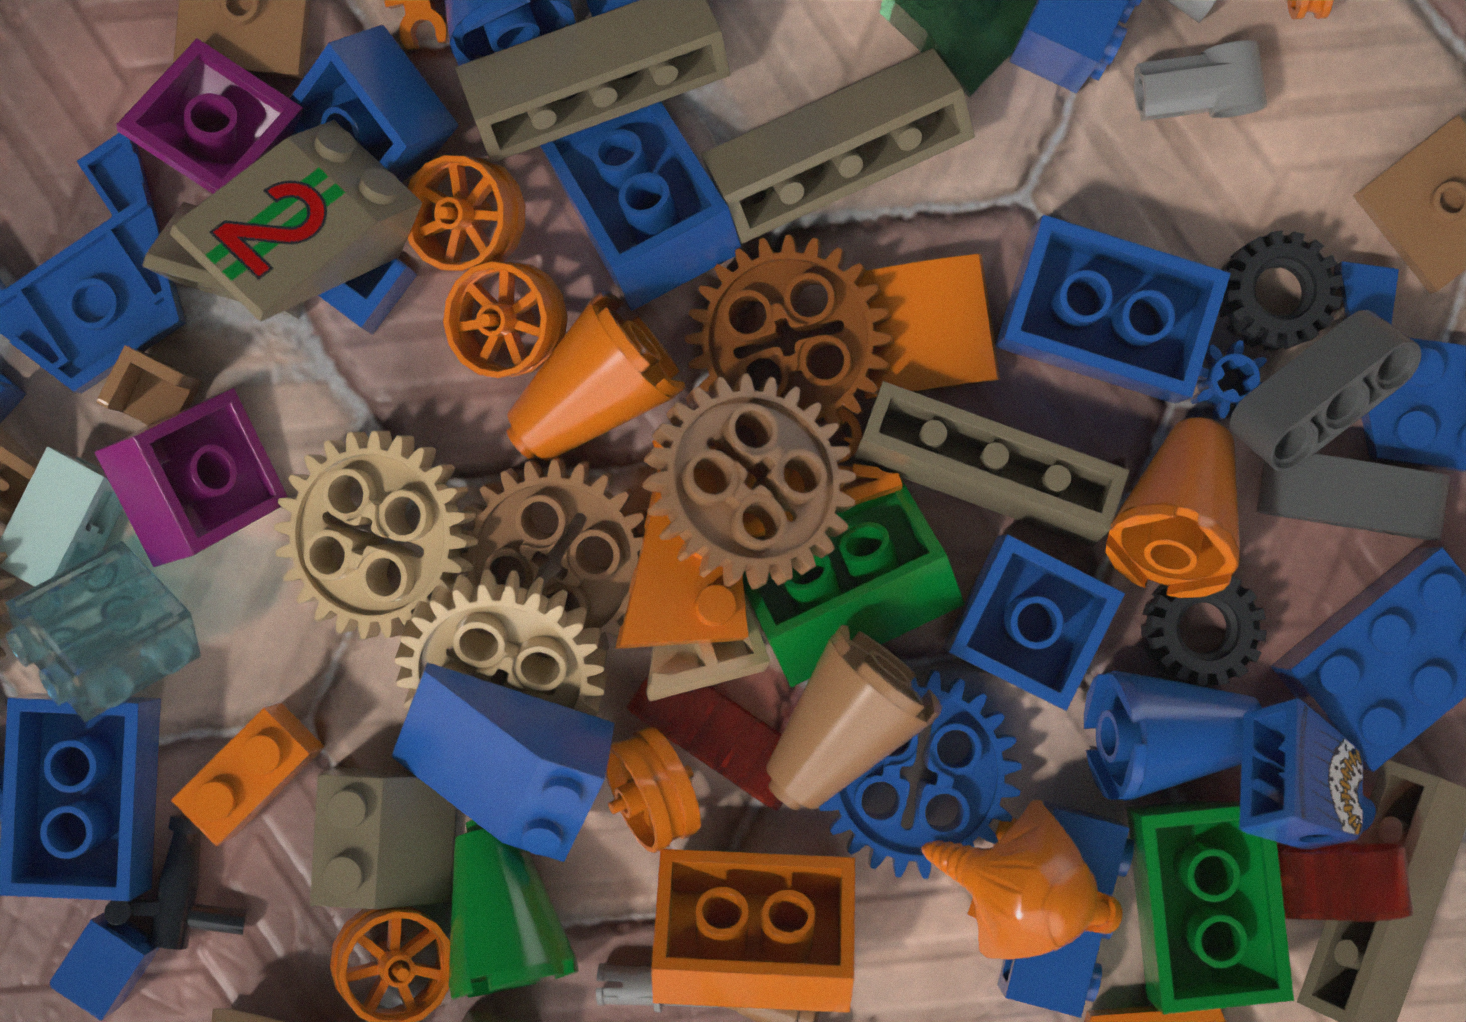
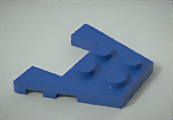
M121 133L116 134L77 160V163L111 212L112 217L9 287H6L0 278V334L10 340L9 343L70 390L80 394L110 375L125 345L145 352L186 324L175 282L143 267L145 255L160 235L161 229L138 145Z
M1345 261L1335 265L1334 276L1342 275L1343 286L1340 289L1346 318L1358 311L1370 310L1392 325L1399 269ZM1410 338L1421 349V360L1417 370L1402 387L1361 417L1369 459L1466 472V345Z

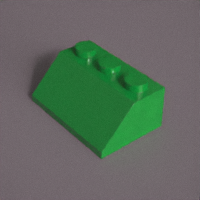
M902 479V490L854 505L845 512L835 513L848 525L847 530L837 537L828 536L835 549L823 558L813 555L816 566L801 575L792 567V578L783 584L777 585L770 573H768L765 584L757 589H751L746 571H744L742 575L744 590L790 687L810 679L830 637L836 633L841 625L848 626L850 640L860 631L881 645L965 605L947 554Z
M1181 801L1126 807L1128 827L1130 828L1129 837L1134 840L1132 865L1147 998L1162 1014L1294 1001L1277 842L1245 833L1239 829L1240 801Z

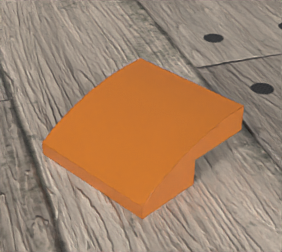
M981 254L919 261L865 271L863 278L857 285L858 288L877 284L882 292L869 306L871 309L886 308L890 311L891 315L889 319L875 326L876 332H882L894 338V344L876 348L875 355L890 364L889 370H871L868 376L879 389L883 381L916 393L1001 380ZM864 391L865 399H876V394H870Z

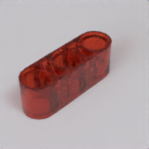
M648 672L625 706L626 709L648 726L655 727L670 741L771 809L779 811L783 803L768 787L772 779L766 770V766L782 734L711 685L649 702L646 693L649 678Z
M1277 843L1285 919L1387 921L1402 919L1414 914L1404 845L1395 843H1339L1316 849H1300L1283 843Z

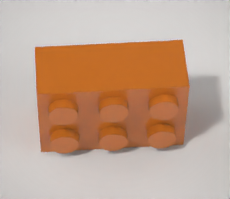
M680 849L661 850L651 969L653 1003L850 1013L855 970V858Z

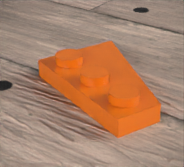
M708 446L709 449L716 450L715 446ZM694 469L693 478L698 488L706 494L716 495L717 484L713 476L703 469ZM652 492L648 509L662 498L661 493ZM647 512L643 542L637 566L633 571L629 588V601L623 625L620 626L615 649L742 641L748 637L743 576L730 587L724 584L722 566H718L705 577L700 576L702 556L695 552L683 561L678 560V553L685 541L680 536L661 540L659 535L671 523L668 515L649 516Z

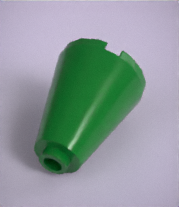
M473 820L466 822L467 833L455 837L448 980L451 1000H457L464 996L471 998L537 984L538 981H541V978L553 975L555 979L578 973L577 958L531 853L527 850L502 843Z

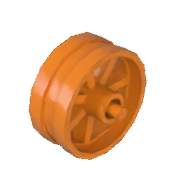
M443 155L425 163L410 179L407 188L422 202V205L408 235V241L423 261L440 270L467 271L473 266L491 261L504 262L517 249L525 229L526 205L519 184L505 167L495 162L491 163L487 158ZM465 166L473 167L483 175V178L470 194ZM449 173L453 197H448L437 190L439 184ZM492 190L498 204V211H492L490 204L485 201ZM432 202H434V203L436 204L435 210H434L435 221H433V222H432ZM492 221H497V227L490 242L483 230L489 227ZM446 229H452L447 251H445L438 242L436 234ZM468 234L480 255L468 262H462L461 257Z
M491 261L471 267L455 281L445 301L443 324L448 345L460 363L478 375L504 378L539 371L566 335L568 315L563 294L548 274L531 264ZM497 273H499L498 301L482 286ZM515 275L524 280L531 289L529 293L516 303H514ZM476 299L483 307L478 311L476 319L472 320L473 304ZM537 303L541 316L540 324L534 323V315L531 310ZM479 329L484 335L489 336L483 349L476 341L474 330ZM528 333L539 337L529 356H527L520 334ZM504 339L514 363L513 367L501 366L494 361Z
M646 727L633 733L630 739L611 743L606 778L614 800L608 803V807L613 815L618 812L621 813L637 841L648 852L657 853L669 847L672 841L678 838L685 839L697 833L701 827L700 810L696 794L689 779L694 776L693 771L689 765L683 766L677 753L663 734L655 727Z
M413 906L362 909L343 925L333 943L330 970L335 988L358 1017L368 1022H417L423 1020L441 1004L449 990L450 940L435 921L430 919L426 913ZM402 919L417 921L426 927L400 948ZM388 921L387 941L376 944L365 935L374 925ZM434 940L437 949L435 966L411 960L414 955ZM358 942L370 952V963L347 968L349 955ZM378 975L364 1003H361L351 992L348 982ZM414 976L430 978L425 988L413 998L408 984L413 980ZM388 986L396 987L403 1004L390 1009L377 1008Z

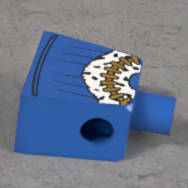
M1298 698L1244 713L1239 829L1251 835L1300 849H1316L1357 840L1362 832L1371 826L1376 814L1374 803L1363 795V757L1360 750Z

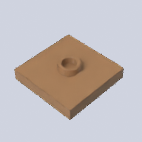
M179 0L173 63L198 38L254 76L303 80L311 0Z
M1459 114L1353 195L1430 294L1438 292L1466 270V123Z

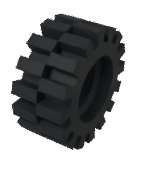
M1282 230L1271 232L1264 237L1259 236L1230 256L1232 259L1222 268V271L1231 274L1222 300L1223 305L1220 306L1219 315L1220 318L1228 316L1232 324L1227 329L1233 336L1240 333L1246 337L1243 341L1244 344L1251 347L1262 345L1264 346L1263 350L1275 351L1280 348L1288 349L1307 342L1318 336L1320 330L1327 328L1335 318L1330 315L1332 311L1340 308L1342 297L1335 296V291L1343 286L1342 275L1333 277L1331 267L1337 265L1333 255L1331 254L1324 258L1319 251L1324 247L1323 244L1316 239L1307 243L1303 241L1305 234L1296 231L1289 235H1283ZM1266 269H1286L1299 281L1301 299L1292 313L1281 316L1267 312L1259 304L1256 297V283L1259 276Z
M1232 576L1230 584L1224 590L1206 597L1177 598L1167 596L1168 586H1158L1151 594L1154 596L1152 603L1145 604L1142 615L1147 616L1146 626H1141V637L1147 638L1149 646L1144 648L1149 657L1155 658L1158 662L1157 667L1165 674L1175 677L1176 680L1197 686H1221L1230 683L1229 679L1232 677L1241 678L1249 671L1245 666L1250 661L1257 662L1262 653L1256 650L1258 642H1266L1267 630L1260 629V620L1266 619L1263 608L1256 607L1253 600L1258 598L1251 589L1243 588L1240 585L1242 581ZM1198 603H1209L1215 606L1222 613L1226 622V633L1223 641L1217 648L1206 653H1197L1188 648L1180 635V621L1183 614L1191 606Z

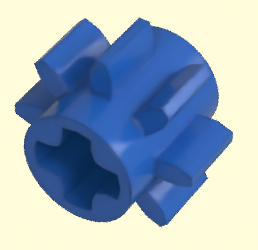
M1238 340L1232 343L1224 357L1215 345L1212 344L1207 348L1205 360L1208 364L1201 368L1197 380L1199 392L1191 398L1190 402L1197 404L1206 401L1214 406L1212 412L1213 420L1225 419L1229 413L1230 405L1233 404L1236 408L1238 403L1247 394L1263 383L1260 382L1259 368L1267 360L1265 357L1252 360L1243 355V341ZM1234 370L1239 380L1231 386L1232 389L1223 392L1219 388L1217 381L1223 378L1225 372Z

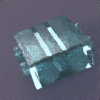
M123 541L5 602L13 629L6 632L5 635L16 658L24 667L34 663L39 669L40 680L51 699L59 706L68 702L84 722L112 707L120 705L127 698L165 676L179 671L186 664L201 656L191 612Z

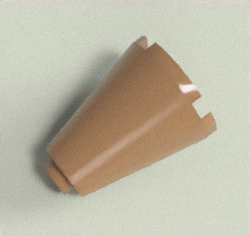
M841 625L836 633L830 637L766 766V770L772 779L768 784L769 789L782 803L794 810H798L802 805L810 809H817L933 723L942 711L938 698L930 688L921 698L911 687V681L915 678L916 674L888 649L860 631L850 640L848 626Z

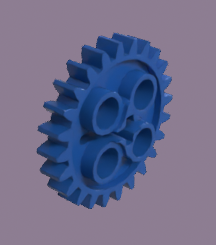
M932 669L926 678L924 686L917 684L916 677L911 681V687L921 698L930 688L942 706L941 713L931 723L930 732L926 739L922 760L923 764L932 771L930 779L921 778L917 783L915 814L912 826L908 829L901 826L902 815L909 797L910 782L900 771L902 766L910 767L915 763L918 734L907 741L900 749L892 752L819 806L820 811L839 810L840 814L832 821L829 829L832 835L851 829L853 834L846 846L847 851L851 855L868 845L871 847L868 860L870 868L876 869L886 856L892 857V866L896 877H902L909 861H916L922 878H929L931 862L926 859L921 848L926 842L943 840L944 842L951 841L954 844L961 843L963 846L971 845L975 847L973 841L981 837L987 842L996 844L999 840L988 825L992 819L1011 822L1013 818L1007 810L999 805L1001 798L1018 797L1021 793L1018 788L1005 782V775L1021 770L1022 764L1010 758H1003L1002 755L1003 751L1009 749L1017 742L1016 738L1008 734L995 735L993 732L1004 720L1005 716L1003 713L996 711L982 716L980 711L987 699L984 693L978 692L964 701L962 696L965 681L957 677L951 682L946 691L942 690L940 673ZM952 730L965 732L970 741V749L967 756L957 763L941 761L937 754V745L940 738ZM875 782L889 783L896 791L894 805L889 811L882 814L870 813L862 807L864 790ZM939 794L952 795L956 797L958 802L956 817L951 823L944 826L930 824L925 817V809L928 802Z

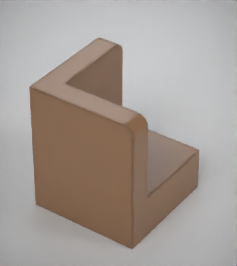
M125 345L96 403L107 409L123 412L149 426L189 408L203 381L147 352Z

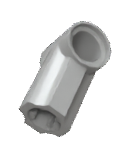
M1244 40L1224 43L1205 49L1201 52V55L1138 63L1134 68V98L1141 121L1209 112L1212 118H1228L1254 113L1267 107L1259 43L1257 41Z

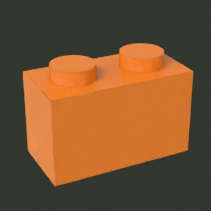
M282 703L264 707L171 801L217 847L237 836L325 746Z

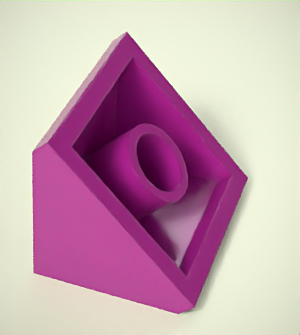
M196 38L120 119L116 126L119 133L214 194L287 137L292 136L302 116L303 107Z

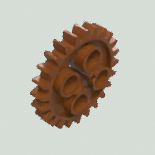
M792 235L785 236L780 253H775L773 247L765 238L759 239V258L754 260L740 248L736 249L735 255L739 268L732 273L727 268L717 264L714 269L722 281L719 289L700 285L698 289L710 301L708 309L689 310L688 315L703 324V331L685 336V342L701 347L703 354L688 362V367L697 371H708L710 375L698 387L709 394V386L717 378L723 377L730 389L733 390L734 383L743 374H749L752 380L753 373L759 365L765 362H774L782 372V381L780 387L776 390V396L783 398L796 386L800 389L797 407L804 411L809 406L818 402L822 406L815 419L817 425L819 426L818 421L826 420L828 424L837 423L839 426L837 431H841L843 423L839 411L846 407L850 411L862 415L864 410L856 395L860 390L877 395L880 390L868 378L871 370L886 371L890 369L889 363L875 355L876 348L894 344V338L891 335L876 332L875 327L891 317L890 311L886 308L871 309L869 306L882 291L877 284L858 288L857 285L863 278L866 269L858 263L843 272L841 268L844 263L845 252L841 248L837 247L825 260L822 259V246L817 238L810 240L804 253L798 251L796 240ZM810 285L825 287L828 292L826 308L814 317L801 316L797 310V298L800 292ZM758 301L763 303L766 310L764 325L752 334L741 333L736 321L738 311L749 302ZM835 321H842L844 323V329L841 332L798 340L795 342L796 353L791 356L780 347L764 349L743 359H738L735 356L736 350L740 347L770 343L784 337L783 327L790 325L798 333H807ZM825 346L839 347L844 355L842 370L831 379L822 380L817 378L812 369L814 355ZM735 424V429L740 431L747 427L743 424Z

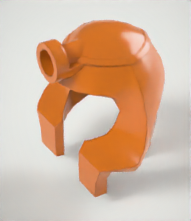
M1041 800L1031 801L1019 819L1012 818L1011 822L999 821L995 832L999 841L991 848L981 849L980 847L963 846L961 843L954 844L951 841L944 842L943 840L926 842L921 847L922 853L928 861L958 882L962 887L966 888L973 896L967 914L977 919L979 951L986 958L1019 959L1042 955L1070 944L1084 931L1101 934L1112 933L1119 927L1122 921L1123 912L1120 902L1114 896L1098 891L1095 877L1084 862L1078 848Z

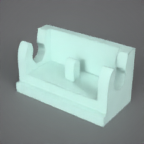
M47 447L0 538V552H6L8 556L0 565V568L45 593L78 598L123 510L104 470L76 456L74 459L57 449Z

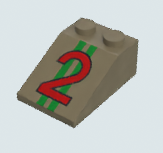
M335 120L287 137L172 225L170 235L261 322L399 258L422 202L395 175L389 172L359 144L349 132L344 130Z

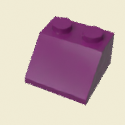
M234 388L144 427L94 452L153 567L187 558L203 551L282 507L278 504L279 498H288Z

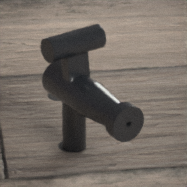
M171 815L169 819L168 829L174 832L159 879L156 899H137L136 897L130 901L111 900L104 910L106 920L114 925L125 923L131 916H153L149 945L175 950L188 948L191 929L243 935L247 914L246 909L195 903L199 881L200 834L203 833L187 816Z

